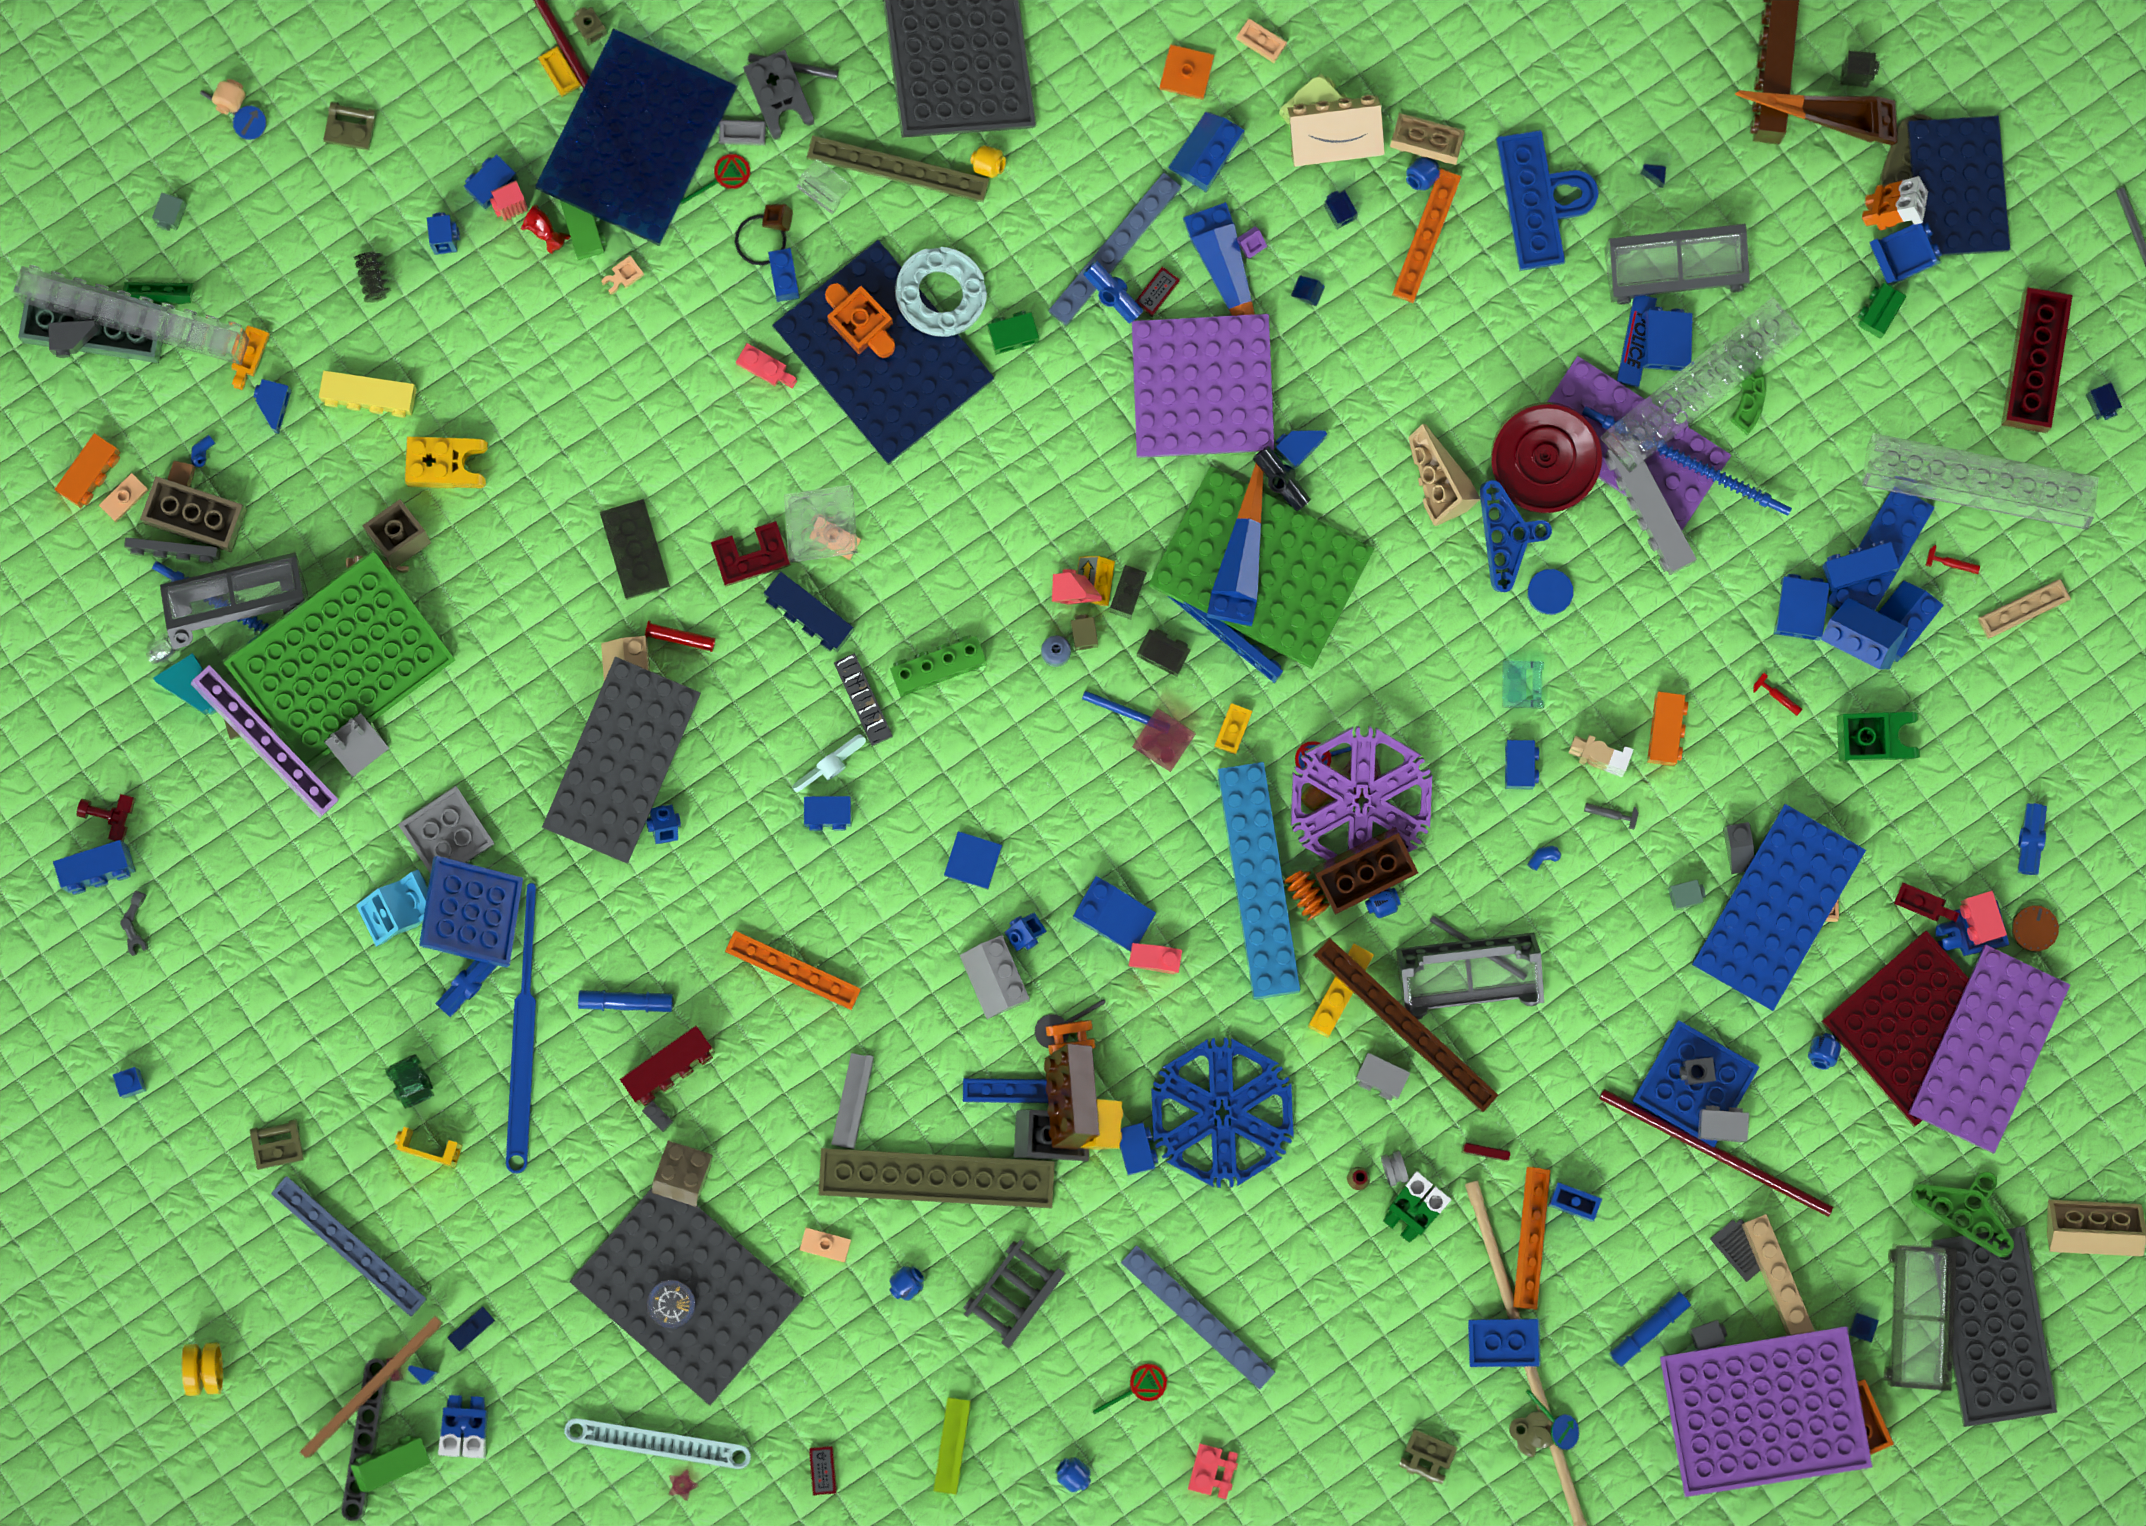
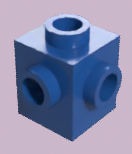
M673 805L652 808L650 818H647L646 824L648 832H653L655 844L677 841L678 827H681L679 813H674Z
M1032 913L1024 918L1019 916L1011 921V927L1004 933L1015 950L1019 951L1023 948L1029 950L1039 943L1037 939L1047 931L1036 914Z

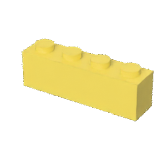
M323 371L319 399L328 407H338V404L346 405L347 409L354 411L366 408L371 413L383 414V411L392 412L393 416L404 418L406 415H412L416 387L411 383Z

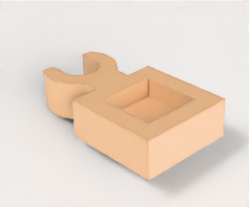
M629 256L612 268L615 275L605 276L601 282L603 285L607 282L614 283L613 287L608 290L611 295L617 292L620 284L627 288L643 277L644 273L633 258Z

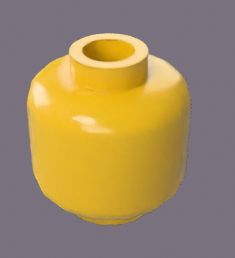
M983 145L972 153L971 164H973L975 173L994 178L1004 171L1006 158L1001 150Z

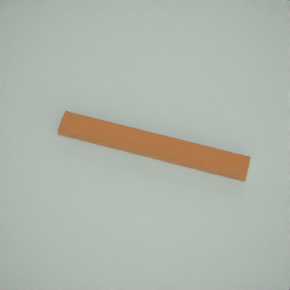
M434 1316L300 1453L305 1458H310L443 1325V1322L437 1316Z

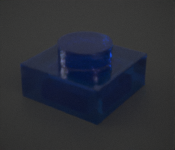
M1855 1313L1849 1335L1872 1343L1879 1320Z

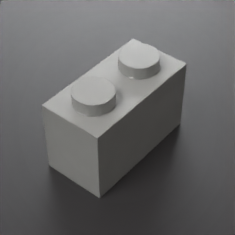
M1368 1053L1355 1080L1359 1081L1358 1086L1368 1091H1371L1372 1088L1380 1091L1379 1096L1392 1101L1393 1098L1396 1100L1399 1098L1410 1072Z
M1706 1106V1110L1702 1109L1699 1111L1698 1139L1747 1142L1749 1113H1743V1108H1729V1111H1720L1718 1106Z

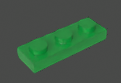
M124 282L121 297L122 302L134 304L140 302L185 304L191 303L194 286L193 283Z

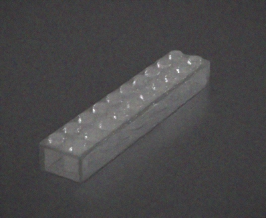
M29 265V268L21 266L13 292L22 303L84 321L95 320L97 324L242 365L250 339L245 330L241 328L242 325L231 321H228V324L219 322L220 319L214 316L206 315L205 318L197 316L195 311L189 309L179 311L175 309V306L168 303L154 304L153 300L147 297L140 296L137 299L131 297L130 293L118 290L117 293L109 291L107 286L95 284V287L87 285V281L80 278L66 279L64 278L65 275L59 272L51 271V274L42 272V268L34 265Z
M1772 297L1611 426L1600 439L1631 473L1791 344L1803 331L1777 300Z
M1873 433L1867 445L1862 486L2088 530L2095 515L2099 477Z

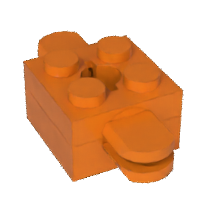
M835 283L830 285L825 292L826 301L834 309L827 316L830 325L859 355L869 346L881 358L891 356L895 350V342L886 332L893 325L889 314L862 286L850 294L841 284Z

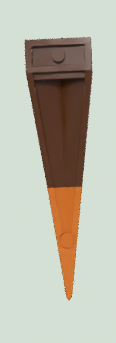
M1743 90L1735 93L1742 98L1870 143L1875 141L1891 146L1898 143L1895 100L1879 96H1809Z

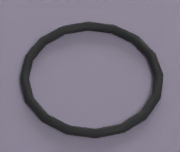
M756 215L747 218L744 222L740 224L735 234V246L737 252L745 261L753 265L763 266L766 264H770V260L765 262H756L745 257V255L740 251L738 237L742 227L746 223H748L750 220H754L757 218L763 219L764 215ZM781 231L783 236L781 250L785 249L786 247L785 231Z

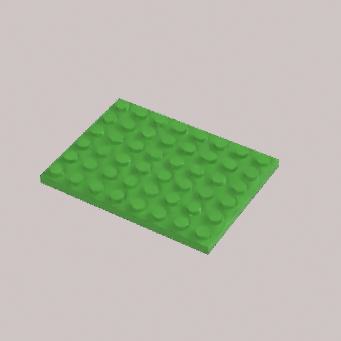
M1212 466L1209 468L1148 586L1181 603L1186 602L1205 613L1208 612L1211 592L1248 484ZM1262 492L1258 594L1252 626L1223 620L1220 621L1259 643L1313 669L1374 548L1299 510L1296 512L1293 507Z
M372 550L225 658L223 663L285 744L310 768L332 752L324 740L330 737L331 733H335L348 723L349 719L361 713L370 724L454 662L455 659L374 550Z

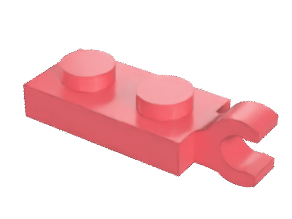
M748 343L735 362L736 365L773 386H776L778 381L793 389L797 382L796 377L785 372L787 368L785 364Z

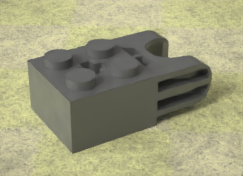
M785 50L743 67L774 140L781 137L779 117L784 111L794 110L801 116L804 124L808 126L814 124V118ZM774 74V77H779V80L776 81V86L767 84L766 81L769 80V75Z

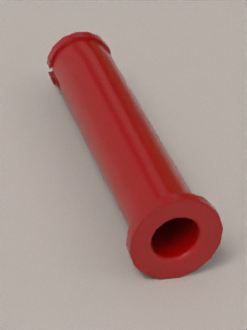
M648 621L645 631L646 638L651 637L713 652L716 639L715 637L712 638L652 624L651 621Z

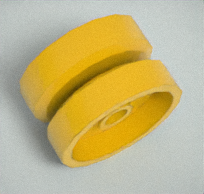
M205 1343L202 1351L198 1344L184 1345L182 1352V1377L186 1396L200 1395L203 1386L208 1395L221 1394L223 1388V1361L219 1343Z

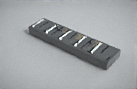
M855 653L834 662L871 746L873 747L892 738L893 735Z

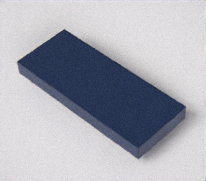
M482 1307L447 1338L460 1352L495 1320Z

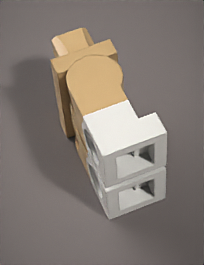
M1591 735L1588 736L1587 740L1578 736L1574 737L1569 754L1580 757L1578 763L1585 765L1587 762L1595 768L1623 777L1634 749L1624 747L1621 752L1608 747L1603 741H1595L1596 737Z

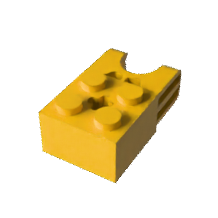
M407 437L405 483L408 487L483 488L486 486V479L481 474L465 470L464 464L469 456L485 453L488 449V442L483 439ZM433 458L436 462L428 467L426 461Z

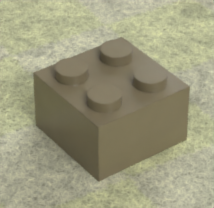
M401 499L362 525L370 540L393 569L431 544L425 530Z
M668 1140L653 1180L652 1193L696 1207L711 1167L713 1154Z

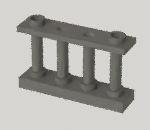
M1021 1239L1018 1243L1012 1242L1006 1250V1253L1009 1255L976 1299L971 1297L963 1307L966 1310L964 1315L967 1318L973 1312L1001 1334L1000 1337L1004 1339L1001 1344L1008 1349L1065 1275L1059 1268L1056 1271L1052 1269L1049 1271L1023 1251L1021 1247L1024 1241ZM1014 1256L1044 1278L1043 1281L1046 1284L1041 1290L1038 1288L1034 1289L1007 1268V1265ZM1000 1275L1030 1297L1029 1300L1032 1303L1027 1309L1024 1307L1020 1308L992 1286ZM986 1293L1015 1315V1319L1018 1321L1013 1328L1005 1326L978 1305Z

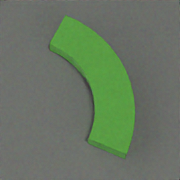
M1742 340L1727 356L1735 366L1742 386L1740 405L1730 421L1748 435L1762 413L1766 385L1759 359L1751 347Z

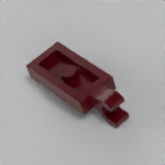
M1902 883L1894 902L1898 906L1937 922L1940 916L1956 922L1960 914L1944 907L1947 900L1906 883Z

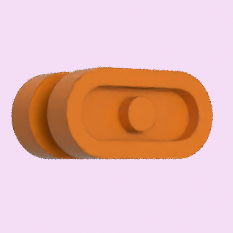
M1091 1020L1045 1027L1046 1035L1054 1036L1055 1044L1048 1045L1049 1055L1066 1044L1092 1046V1049L1095 1048L1094 1038L1087 1039L1086 1031L1093 1030ZM1077 1032L1078 1040L1064 1042L1063 1034Z

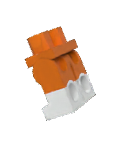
M1919 176L1890 183L1885 187L1878 185L1874 194L1866 195L1865 205L1868 210L1863 211L1862 219L1866 226L1877 225L1879 230L1911 220L1914 224L1923 223L1924 206H1926L1928 191Z

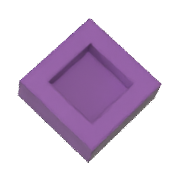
M1256 226L1237 238L1243 253L1248 259L1268 247Z

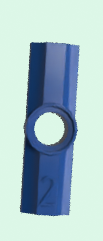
M1097 260L1084 270L1083 275L1099 291L1100 301L1108 307H1114L1129 324L1143 312V309L1126 292V283L1118 277H1112Z
M2026 804L2024 824L2021 828L2018 842L2020 848L2018 873L2025 875L2039 874L2041 851L2044 849L2046 840L2044 826L2047 806L2042 804Z
M475 960L466 970L464 969L456 976L451 983V987L435 1004L451 1018L466 1000H470L480 990L484 980L495 970L497 965Z

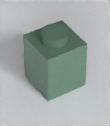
M161 193L152 218L157 223V227L163 230L170 231V228L177 230L187 205L183 199Z
M1698 879L1668 888L1674 911L1700 905L1704 902L1703 898L1706 897L1702 884L1699 885Z

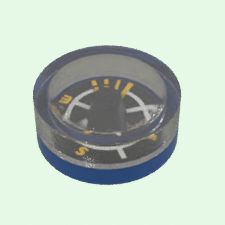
M668 1280L659 1283L652 1289L648 1297L647 1307L651 1318L657 1324L666 1328H678L685 1325L692 1318L696 1302L689 1287L681 1282Z

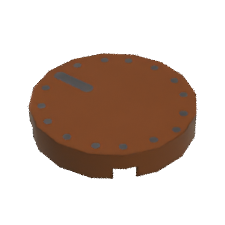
M2030 906L2022 909L2012 922V935L2017 944L2030 952H2040L2048 949L2055 943L2059 934V924L2056 917L2050 910L2042 906Z

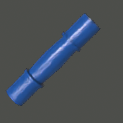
M579 990L578 1009H597L602 1011L605 1009L625 1011L646 1010V1013H648L649 1011L672 1012L673 994L647 992L643 994L605 992V990Z
M1677 1292L1663 1306L1659 1307V1311L1641 1324L1630 1336L1627 1335L1609 1355L1622 1367L1638 1352L1640 1353L1641 1348L1654 1339L1670 1322L1674 1323V1320L1691 1306L1690 1302L1682 1293Z

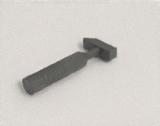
M1586 803L1584 812L1614 820L1623 819L1630 821L1628 829H1635L1638 818L1636 807L1633 808L1631 817L1622 815L1620 811Z

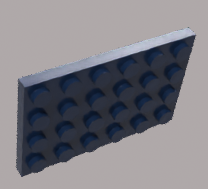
M1999 116L1908 121L1907 129L1912 178L1919 176L1928 191L1923 221L1924 223H1929L1933 235L1930 236L1933 244H1938L1942 256L2009 252L2010 240Z

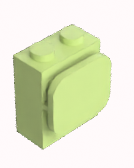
M1320 74L1309 81L1291 100L1282 106L1279 115L1290 126L1289 107H1293L1296 104L1311 105L1319 101L1333 102L1341 98H1347V96L1343 93L1340 95L1335 89V83L1329 77L1325 78Z

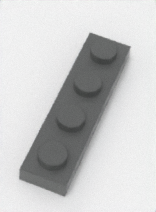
M126 537L124 545L130 551V554L144 556V552L153 553V556L158 558H167V555H174L176 559L189 561L190 557L199 558V561L204 563H213V560H220L221 553L217 547Z

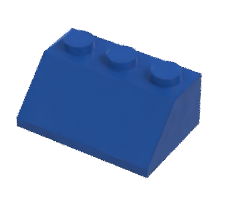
M1205 112L1168 168L1204 192H1207L1243 139L1245 130L1224 117Z
M1906 581L1900 584L1879 611V613L1908 627L1894 659L1896 662L1905 655L1944 606L1927 591Z
M1848 598L1830 618L1821 640L1879 670L1890 669L1908 627L1852 598Z

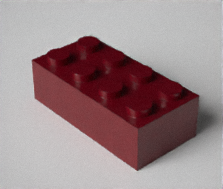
M696 1025L619 1080L638 1106L640 1104L646 1106L656 1099L654 1095L660 1090L664 1093L675 1085L673 1081L680 1076L684 1079L694 1072L692 1068L700 1063L703 1066L712 1060V1054L715 1051Z

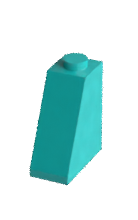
M193 653L153 677L158 685L204 715L208 713L212 715L217 712L191 685L192 680L204 670Z

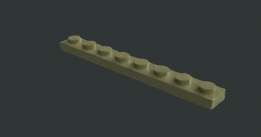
M813 135L807 154V159L983 203L989 183L987 178Z

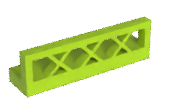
M947 1398L934 1492L957 1495L971 1403L969 1400Z

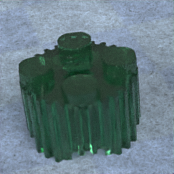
M416 1054L396 1062L385 1069L389 1080L393 1081L396 1086L393 1088L394 1094L398 1101L402 1102L405 1109L411 1108L434 1096L433 1091H431L433 1089L432 1082L424 1069L419 1067L418 1064L421 1061Z

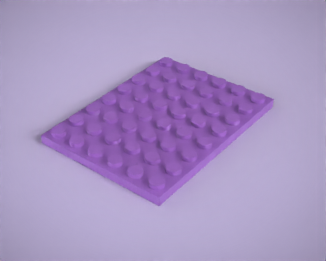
M1847 1326L1660 1357L1685 1497L1873 1467Z

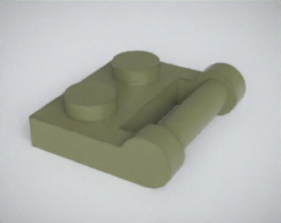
M331 102L323 139L324 143L369 151L376 119V109L369 108L368 110ZM337 114L367 119L366 125L336 120Z
M296 1119L277 1126L250 1129L257 1170L304 1160ZM291 1132V1139L260 1144V1138Z

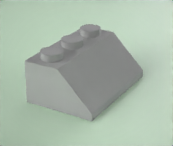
M1003 935L986 941L960 955L986 1019L1030 1001Z

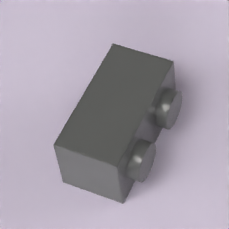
M653 1101L642 1110L662 1132L673 1123Z

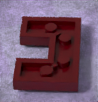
M776 521L754 528L761 550L739 557L732 535L711 542L725 587L791 566Z

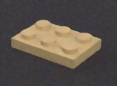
M1399 113L1390 147L1456 165L1465 131Z

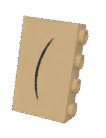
M1364 95L1356 99L1341 98L1333 102L1319 101L1311 105L1296 104L1288 108L1292 142L1291 157L1294 167L1385 155L1381 104L1378 96Z

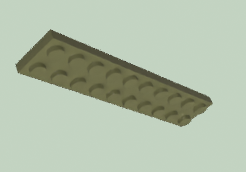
M821 1148L818 1195L1052 1209L1055 1161Z

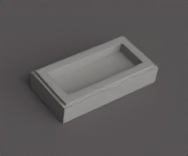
M720 120L719 144L765 145L766 122Z

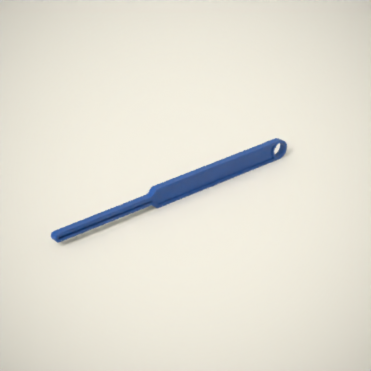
M533 883L527 885L521 993L515 998L506 1167L515 1174L522 1173L528 1164L536 1000L531 995L536 886ZM518 1155L523 1158L524 1166L522 1169H511L509 1161L513 1156Z

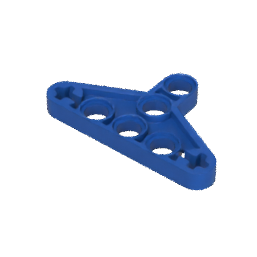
M1490 480L1484 482L1480 487L1490 580L1495 591L1508 592L1515 583L1527 543L1547 540L1552 534V528L1544 520L1525 522L1502 485L1497 481ZM1490 484L1492 488H1496V492L1492 494V497L1491 494L1486 492L1490 488ZM1492 498H1493V500H1498V499H1499V504H1498V503L1487 504V501H1492ZM1492 507H1496L1499 510V517L1496 520H1492L1489 517V510ZM1538 524L1544 525L1546 529L1543 537H1538L1535 533V528ZM1516 527H1520L1524 531V536L1521 540L1514 538L1513 531ZM1495 530H1499L1502 533V540L1499 543H1495L1491 538ZM1497 553H1502L1505 556V562L1501 566L1496 565L1494 561ZM1507 568L1508 572H1502V578L1507 579V584H1504L1502 587V585H1498V581L1501 580V573H1496V569L1503 570Z

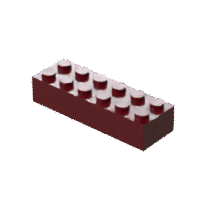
M2027 287L2022 293L2001 425L2047 433L2052 428L2073 295Z

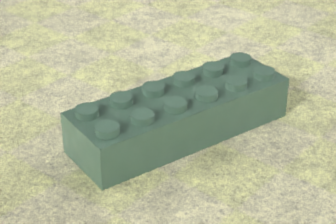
M26 293L18 338L26 344L49 347L48 323L95 320L99 325V330L79 352L159 363L167 319L163 313Z

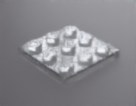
M851 485L784 494L788 559L790 562L858 553L853 487Z

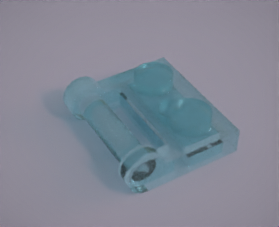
M1502 662V708H1544V701L1542 700V670L1544 669V662ZM1526 669H1531L1533 673V700H1526Z

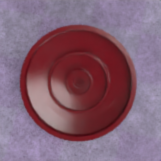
M1553 402L1531 404L1514 412L1498 429L1491 448V467L1495 480L1502 485L1513 503L1526 510L1538 513L1559 512L1579 503L1594 487L1602 465L1600 441L1589 421L1573 408Z

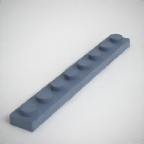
M1163 173L1049 309V313L1067 326L1097 290L1083 275L1084 270L1097 260L1110 274L1180 191L1181 186Z
M288 1176L271 1193L410 1317L427 1300Z
M1137 1245L1121 1262L1124 1267L1259 1390L1274 1375V1370Z

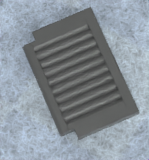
M1740 1219L1736 1223L1732 1220L1710 1240L1747 1282L1760 1271V1268L1743 1230L1742 1224L1744 1221Z

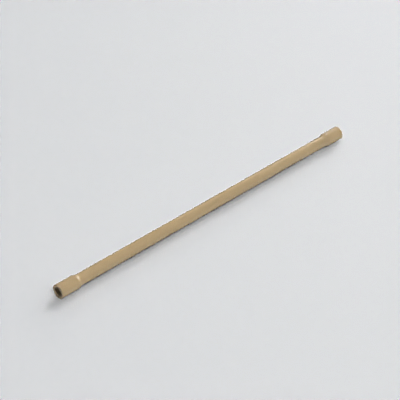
M1477 1180L1465 1184L1466 1191L1479 1224L1508 1319H1521L1518 1308L1513 1307L1514 1296L1484 1205L1479 1182ZM1524 1367L1532 1393L1550 1412L1537 1368ZM1536 1404L1538 1412H1543ZM1551 1420L1545 1427L1550 1434L1553 1423ZM1553 1444L1549 1448L1570 1510L1573 1526H1588L1583 1516L1563 1450Z

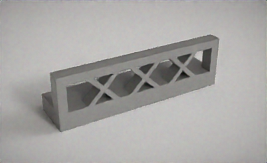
M851 1053L832 1145L855 1149L874 1062L873 1056Z

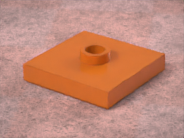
M1170 44L1159 89L1203 100L1214 55Z

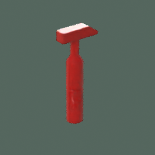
M1936 545L1928 552L1925 566L1931 567L1933 560L1942 562L1944 566L1974 574L1979 573L1980 565L1950 557L1941 558L1934 556Z
M1763 673L1754 684L1753 693L1762 685L1774 699L1798 716L1802 708L1777 688L1770 687L1764 681L1768 675Z

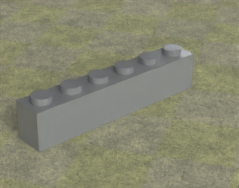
M1631 438L1608 450L1606 453L1607 458H1605L1606 465L1610 471L1614 470L1617 476L1615 480L1621 491L1624 490L1628 496L1626 502L1631 511H1636L1639 517L1637 523L1642 531L1646 530L1649 536L1648 543L1653 552L1657 551L1661 558L1658 561L1662 570L1672 575L1694 564L1697 559L1634 440Z

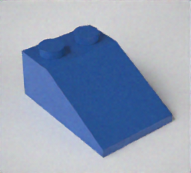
M1096 876L1073 915V919L1131 952L1132 943L1139 944L1156 912Z

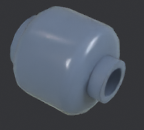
M1058 635L1050 636L1042 644L1041 655L1044 662L1049 666L1060 667L1070 659L1071 647L1064 637Z

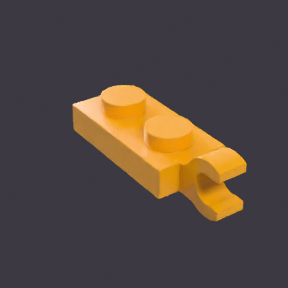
M247 325L231 366L233 370L237 371L232 382L234 388L243 390L247 375L254 377L269 339V332Z

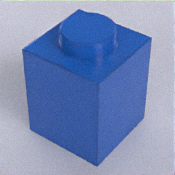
M133 1067L113 1074L120 1097L125 1099L146 1091L140 1069Z

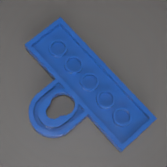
M1542 130L1497 137L1496 143L1519 271L1564 264L1565 259L1558 220L1583 216L1593 209L1598 199V187L1595 180L1589 174L1578 170L1549 174ZM1569 185L1571 187H1579L1582 191V196L1579 199H1575L1571 204L1561 205L1555 201L1553 192L1559 186Z

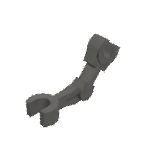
M136 890L132 896L129 910L124 914V918L120 923L128 937V951L132 956L137 955L134 950L136 944H140L143 951L148 950L147 943L140 935L136 934L132 922L135 920L136 912L147 896Z

